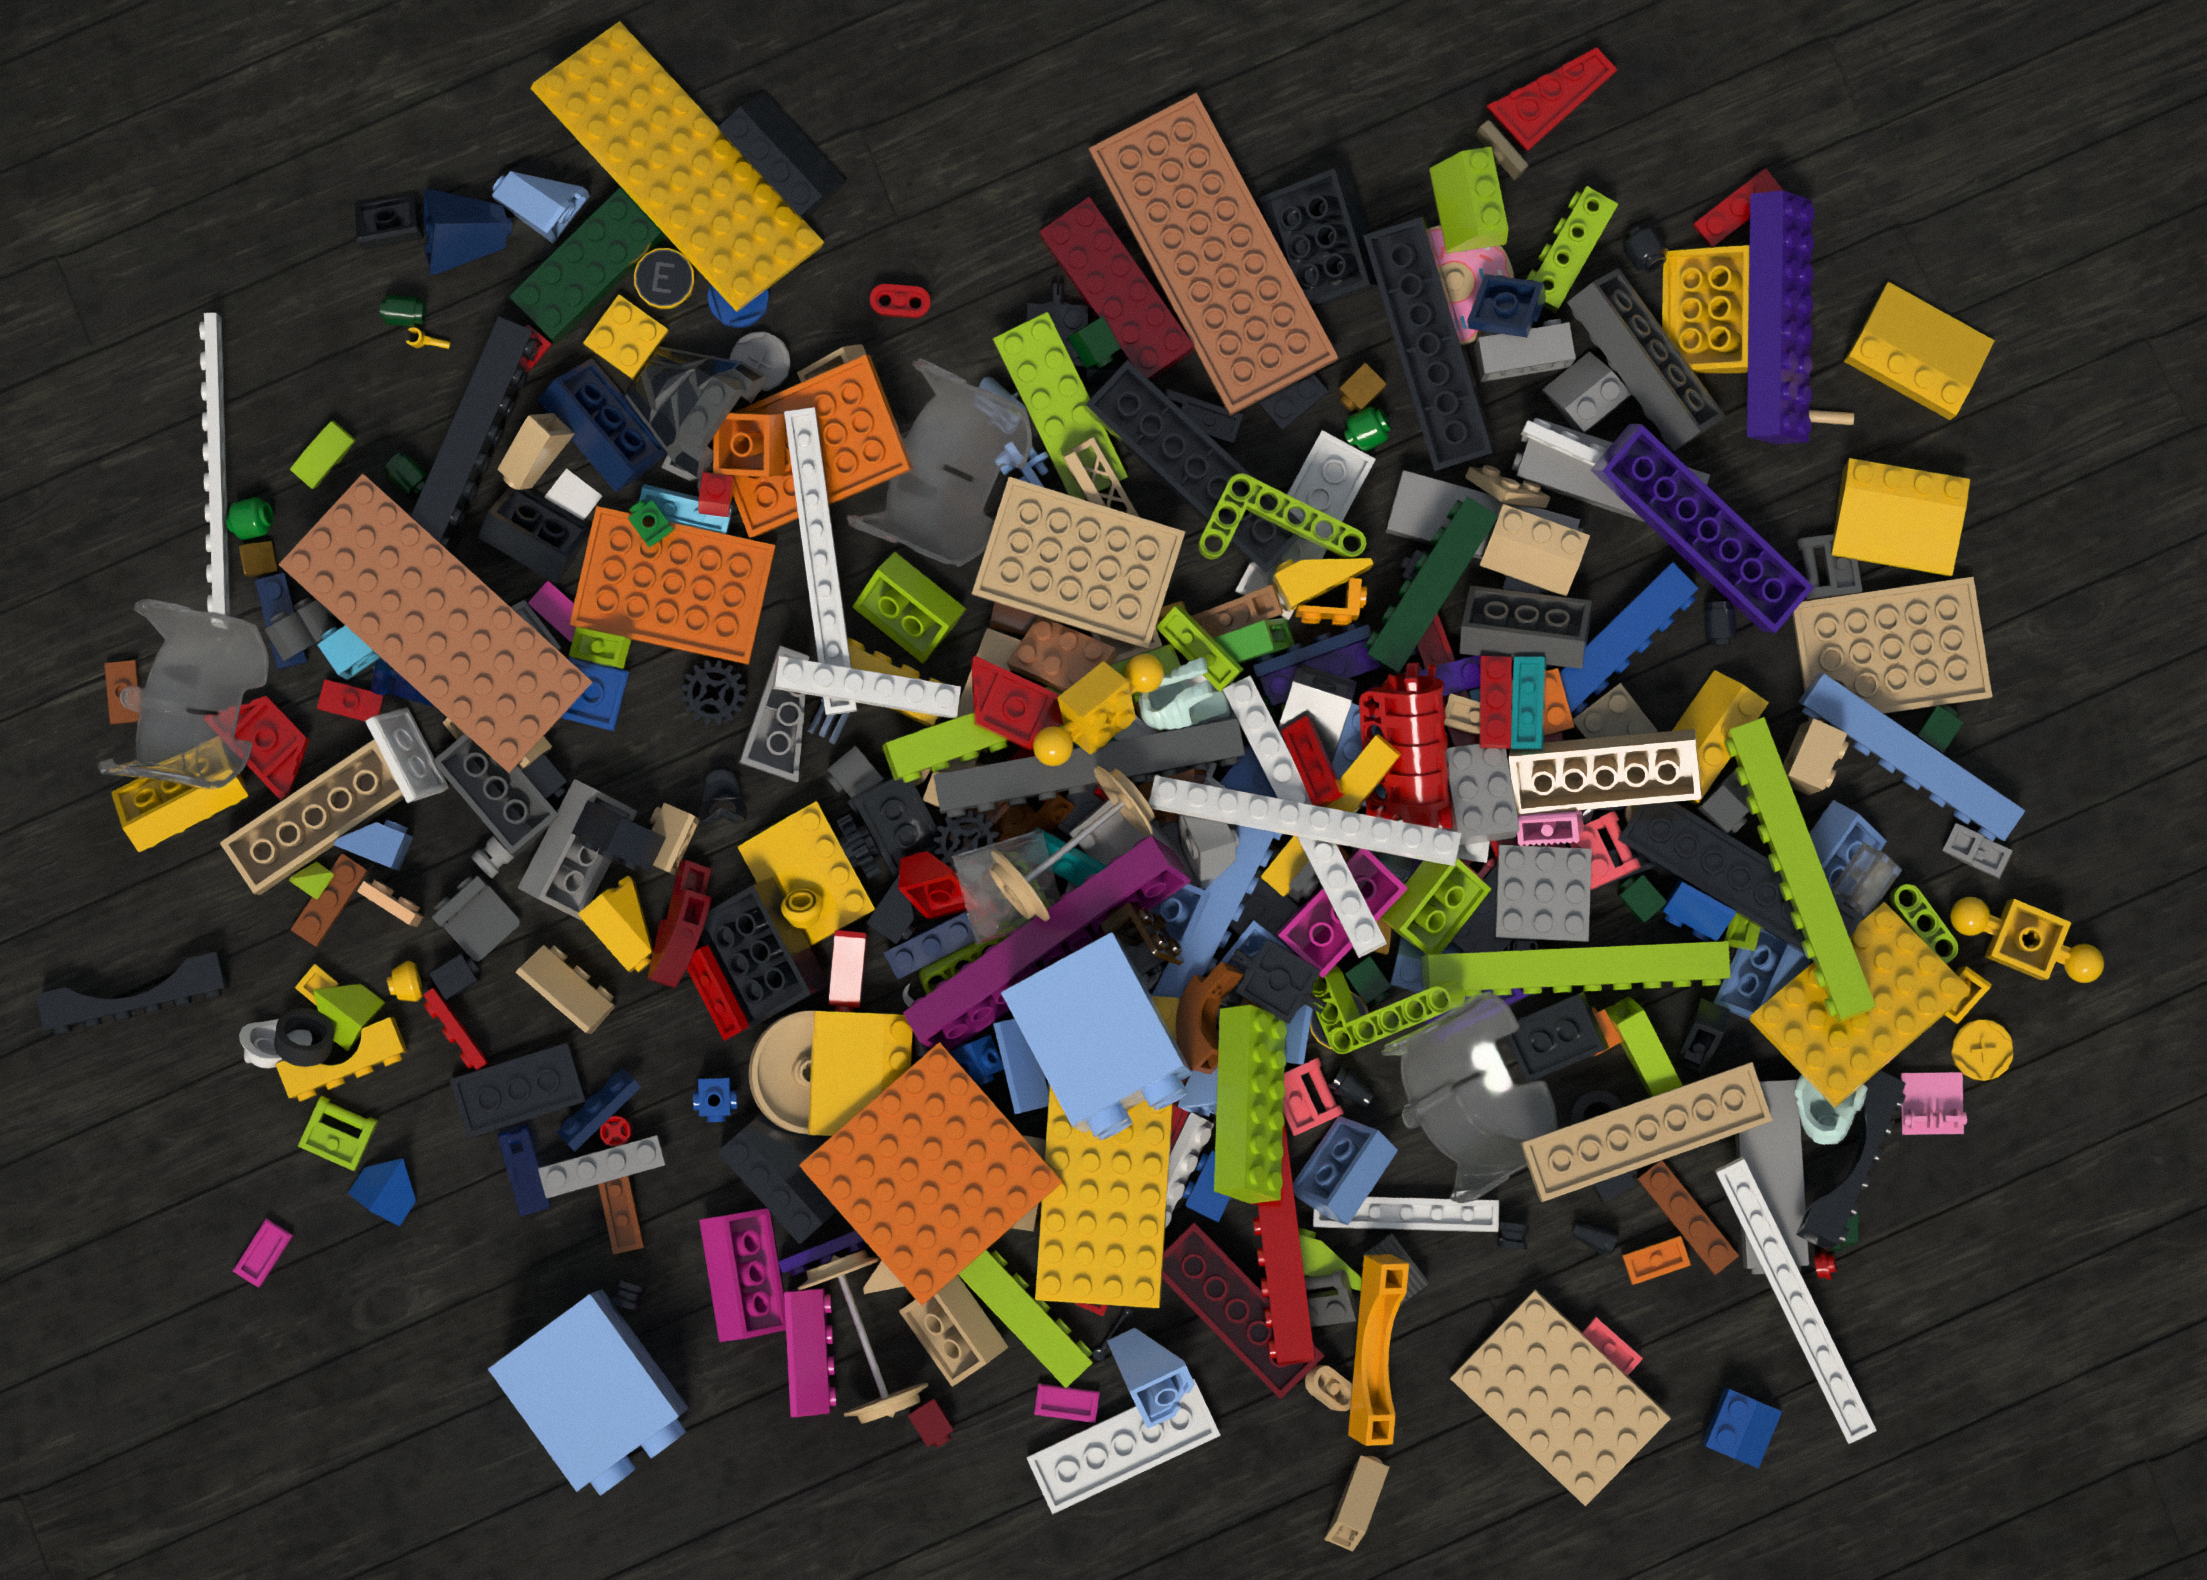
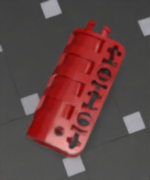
M1408 663L1406 674L1399 673L1394 676L1389 674L1382 687L1371 688L1363 693L1359 700L1362 751L1374 738L1371 731L1372 725H1377L1382 730L1383 738L1401 753L1397 761L1379 782L1386 789V798L1380 797L1374 789L1366 799V814L1373 817L1381 815L1384 819L1395 821L1401 819L1405 823L1439 829V825L1443 828H1453L1451 794L1448 791L1450 772L1449 763L1446 761L1448 740L1447 733L1444 730V721L1446 719V707L1442 697L1444 682L1441 679L1435 678V665L1428 664L1427 676L1419 675V663ZM1371 698H1373L1375 702L1379 703V707H1377L1376 703L1371 702Z

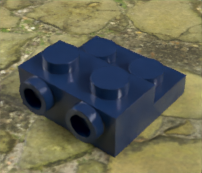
M1485 274L1467 320L1468 328L1528 338L1533 321L1538 322L1546 300L1544 283L1534 280L1508 278L1502 275Z

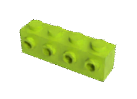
M1586 186L1583 193L1578 191L1575 193L1568 206L1573 209L1568 220L1563 217L1561 218L1553 232L1558 235L1553 246L1547 243L1538 258L1543 262L1538 272L1532 269L1526 279L1544 283L1546 300L1543 307L1555 314L1618 206V203Z

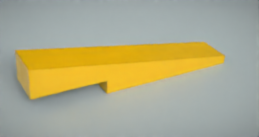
M1379 734L1375 735L1340 778L1339 783L1344 796L1327 805L1326 808L1356 813L1397 761L1401 753ZM1297 836L1292 837L1261 875V878L1283 897L1289 894V884L1309 861Z

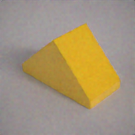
M1967 966L1959 967L1955 974L1971 989L1970 993L1945 1014V1016L1957 1024L1992 985Z

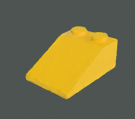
M1371 558L1300 560L1296 563L1293 559H1290L1276 567V573L1272 578V582L1288 612H1291L1298 605H1304L1348 582L1349 578H1355L1369 571L1374 563Z

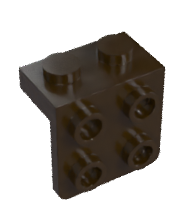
M1128 902L1123 907L1113 910L1108 915V918L1100 924L1106 934L1113 932L1121 941L1135 946L1144 939L1155 956L1178 966L1184 962L1180 954L1183 951L1182 947L1175 938L1170 937L1166 930L1168 924L1158 912L1153 913L1144 906L1139 907Z

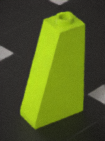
M1630 996L1607 1007L1605 1011L1622 1040L1620 1044L1648 1095L1652 1097L1683 1086L1644 1009Z

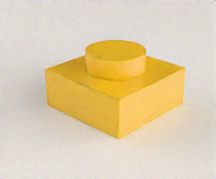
M314 964L295 988L317 1006L313 989L338 987L339 983L317 964Z

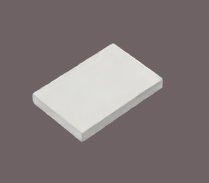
M408 707L373 716L365 721L407 803L442 793L449 788L441 771L432 762L434 757Z

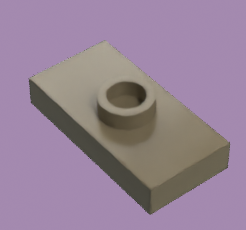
M1488 120L1480 126L1475 136L1485 147H1492L1495 164H1500L1515 181L1526 170L1528 163L1491 121Z

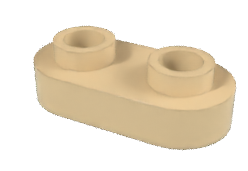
M1315 1365L1306 1374L1305 1385L1308 1392L1324 1405L1336 1411H1347L1351 1408L1353 1385L1329 1366Z

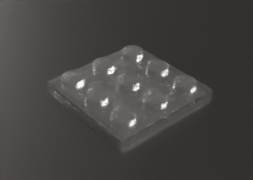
M1041 829L952 856L976 944L1010 935L1014 929L1025 926L1034 919L1035 915L1027 919L1018 912L994 882L989 872V869L995 865L990 852L993 849L999 851L1025 877L1049 858ZM1050 866L1029 883L1046 909L1052 907L1060 899L1052 866Z

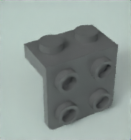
M470 876L457 887L460 892L451 900L446 897L434 908L437 913L432 918L440 927L445 928L474 961L478 962L520 926V919L482 877L477 876L473 879Z

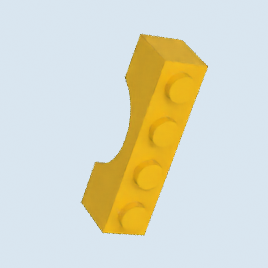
M389 1017L362 1028L361 1041L357 1051L349 1060L342 1064L330 1066L320 1063L315 1066L301 1067L281 1061L275 1065L288 1097H298L299 1102L316 1096L315 1090L326 1085L327 1089L330 1090L345 1084L344 1078L355 1074L356 1078H360L374 1072L372 1066L384 1062L385 1067L403 1060L401 1054L408 1052L395 1018Z

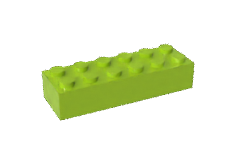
M1244 1005L1220 1009L1214 1192L1251 1204L1281 1200V1188L1283 1185L1281 1168L1283 1157L1282 1132L1284 1126L1283 1097L1285 1095L1284 1067L1286 1065L1285 1037L1287 1027L1285 1021L1272 1013L1253 1005Z

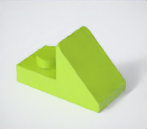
M576 627L569 657L612 668L624 669L631 639Z

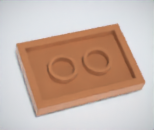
M1038 616L1007 664L1010 670L1064 693L1101 662L1104 661L1110 666L1118 653L1113 646L1045 617Z

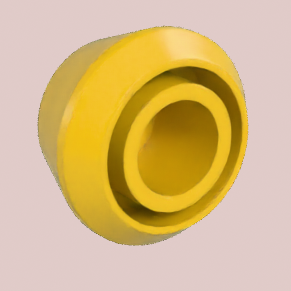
M808 889L792 891L781 903L783 916L792 926L800 929H806L815 925L823 908L822 898L816 892Z
M409 960L405 961L392 970L391 977H387L390 994H396L398 1000L417 1002L423 996L421 978L415 963Z

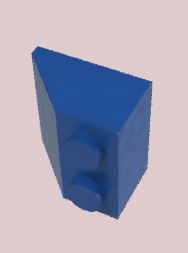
M1679 878L1666 900L1668 903L1661 909L1667 914L1664 918L1665 920L1680 928L1683 923L1694 929L1691 934L1705 942H1708L1710 938L1717 941L1737 912Z
M1724 1387L1701 1444L1759 1468L1782 1411Z

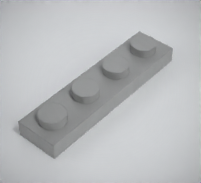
M656 1135L538 1168L545 1197L550 1198L665 1166L666 1162L659 1136Z

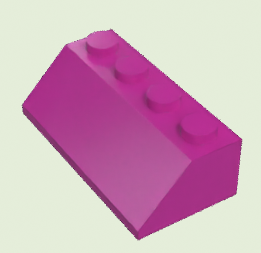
M1356 848L1345 860L1377 922L1408 888L1367 849ZM1322 885L1276 932L1301 958L1321 969L1322 971L1319 975L1322 978L1353 947Z
M764 1208L699 1220L719 1342L785 1331V1301L769 1209Z
M825 1288L787 1290L784 1292L791 1417L828 1414L831 1412V1406H836L837 1403L836 1388L830 1387L829 1375H835L834 1356H828V1344H833L832 1325H827L826 1313H831V1295H825Z

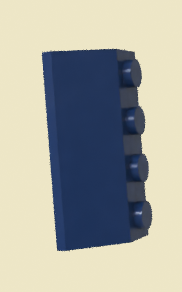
M593 358L556 378L538 399L548 413H554L575 433L571 440L615 492L636 481L668 454L626 397Z

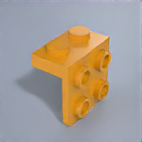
M1349 578L1346 584L1345 608L1298 605L1295 617L1302 618V623L1320 624L1321 619L1332 620V625L1348 626L1352 621L1356 622L1359 617L1360 608H1364V605H1366L1367 587H1361L1362 579Z

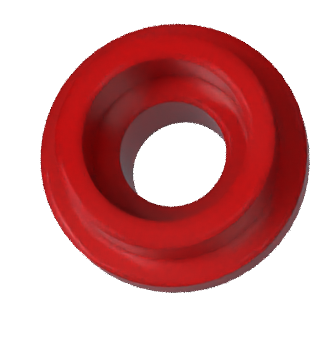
M1821 1249V1253L1814 1254L1818 1277H1826L1827 1280L1832 1279V1273L1837 1272L1834 1254H1828L1827 1250Z

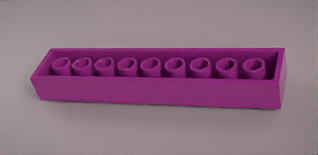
M1152 835L1136 842L1134 848L1126 854L1112 859L1109 866L1087 877L1084 884L1077 889L1063 894L1059 902L1046 909L1050 917L1048 921L1045 922L1035 915L1031 922L1014 929L1003 942L989 947L985 954L975 962L965 964L954 977L940 982L935 990L926 997L915 1000L911 1007L903 1012L920 1043L932 1049L940 1042L951 1053L950 1051L955 1050L1010 1011L1001 994L1002 991L1107 935L1100 924L1108 918V915L1113 910L1123 907L1130 902L1139 907L1144 906L1150 911L1190 883L1192 879L1175 851Z

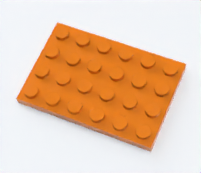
M863 355L737 411L784 413L785 411L815 407L829 505L914 469L870 355ZM785 422V475L772 477L728 475L733 476V497L749 538L757 537L799 519Z
M596 506L569 625L750 665L776 545L669 522L674 531L649 548L628 520V517L632 515L631 513ZM644 517V526L652 527L655 524V519Z

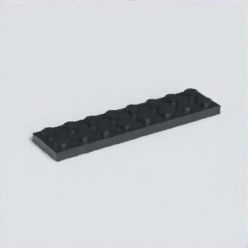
M1675 802L1640 804L1618 840L1697 890L1734 909L1738 915L1805 955L1802 947V941H1805L1802 930H1796L1790 913L1794 912L1791 901H1785L1779 886L1780 883H1783L1779 871H1773L1768 858ZM1835 900L1849 938H1851L1863 916Z

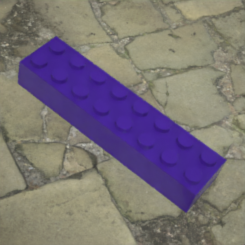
M1786 191L1753 193L1750 198L1747 437L1772 444L1809 442V433L1812 426L1809 418V403L1812 399V391L1809 385L1810 372L1812 370L1810 342L1813 338L1810 314L1813 309L1811 282L1814 272L1811 266V252L1814 248L1812 236L1814 208L1812 200Z
M1629 424L1590 470L1761 631L1776 633L1814 588L1809 581L1642 424Z

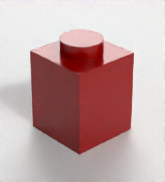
M703 472L698 499L699 514L729 517L733 496V476Z

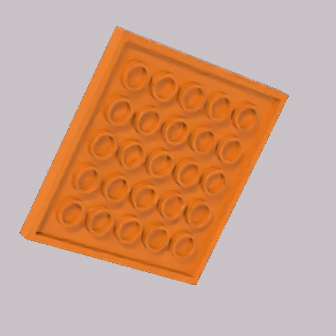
M940 1042L799 1165L921 1306L927 1303L1063 1183Z

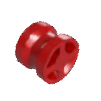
M611 1116L600 1127L601 1139L609 1146L617 1147L626 1144L632 1136L631 1123L622 1116Z

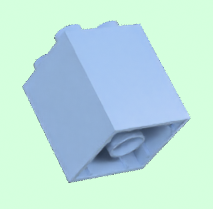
M1113 932L1001 992L1070 1124L1079 1131L1086 1133L1091 1130L1094 1137H1099L1100 1141L1105 1140L1133 1124L1127 1110L1146 1100L1150 1107L1158 1111L1188 1094L1181 1080L1193 1075L1124 944Z
M603 1289L586 1296L488 1368L575 1491H579L590 1482L600 1496L636 1469L627 1455L641 1445L649 1457L653 1458L686 1433V1430L677 1418L689 1409L616 1307L610 1303L611 1300Z

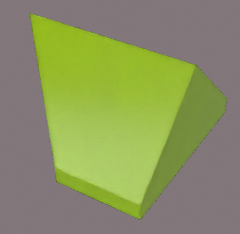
M362 984L313 989L318 1012L327 1016L335 1029L333 1041L348 1052L361 1036V1029L371 1023L386 1003Z

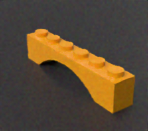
M1392 1254L1364 1255L1348 1436L1365 1446L1393 1444L1396 1414L1389 1383V1345L1396 1313L1407 1293L1409 1263Z

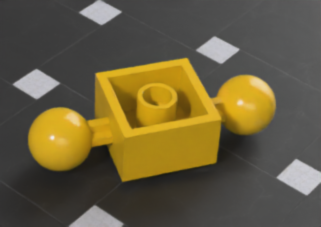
M1138 654L1134 656L1126 665L1125 678L1103 661L1057 697L1064 727H1047L1036 735L1033 750L1037 759L1047 766H1059L1070 758L1073 751V742L1091 755L1099 748L1104 747L1122 729L1128 728L1136 719L1131 695L1136 691L1140 693L1152 692L1161 685L1164 679V668L1160 660L1151 654Z
M1964 897L1958 900L1952 907L1950 914L1951 923L1959 933L1974 936L1981 932H1986L1993 935L1985 954L1986 958L2034 978L2048 980L2055 962L2063 964L2069 977L2080 983H2089L2096 980L2104 969V958L2096 947L2090 944H2079L2072 948L2063 945L2071 922L2016 899L2007 900L2000 918L1990 915L1989 908L1985 902L1976 897ZM2029 932V938L2033 940V944L2025 946L2022 936L2027 935Z

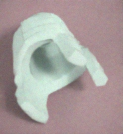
M1200 657L1197 660L1188 662L1186 665L1180 666L1178 669H1173L1171 674L1164 675L1161 685L1156 690L1139 694L1140 714L1147 726L1153 730L1166 732L1167 730L1173 731L1206 724L1210 720L1217 721L1230 716L1229 703L1223 691L1212 692L1208 680L1192 687L1185 681L1208 672L1205 658Z
M1801 1074L1796 1082L1794 1095L1797 1097L1798 1112L1806 1134L1819 1144H1838L1847 1135L1854 1114L1857 1113L1856 1111L1861 1110L1868 1088L1865 1085L1860 1086L1856 1092H1853L1834 1108Z

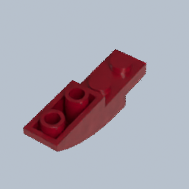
M688 860L679 861L667 920H660L647 980L675 988L682 978L696 949L708 914L712 897L706 896L711 868Z

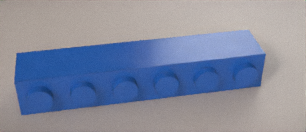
M1671 563L1586 646L1582 669L1565 667L1559 673L1570 713L1574 717L1588 705L1584 700L1592 692L1598 696L1610 684L1606 678L1614 671L1619 675L1631 663L1628 657L1635 650L1641 654L1653 642L1649 636L1657 629L1663 632L1675 620L1671 615L1679 607L1685 611L1697 599L1693 594L1699 588L1674 563Z

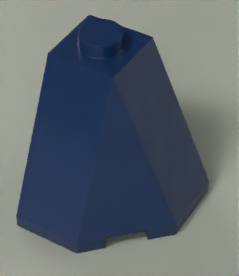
M425 189L422 218L427 242L424 245L425 258L430 275L439 274L506 247V237L511 236L512 223L511 218L506 217L503 205Z

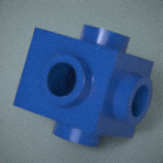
M991 1035L950 1051L952 1057L972 1080L977 1082L978 1086L995 1080L993 1074L1004 1069Z
M731 1078L698 1079L699 1092H693L694 1110H699V1116H707V1122H725V1115H732V1109L738 1108L737 1090L732 1091ZM715 1094L720 1098V1103L717 1106L711 1103V1098Z

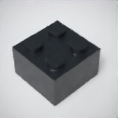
M587 800L572 831V834L582 838L580 845L595 852L598 851V854L612 861H620V864L634 871L637 870L638 866L650 871L666 837Z

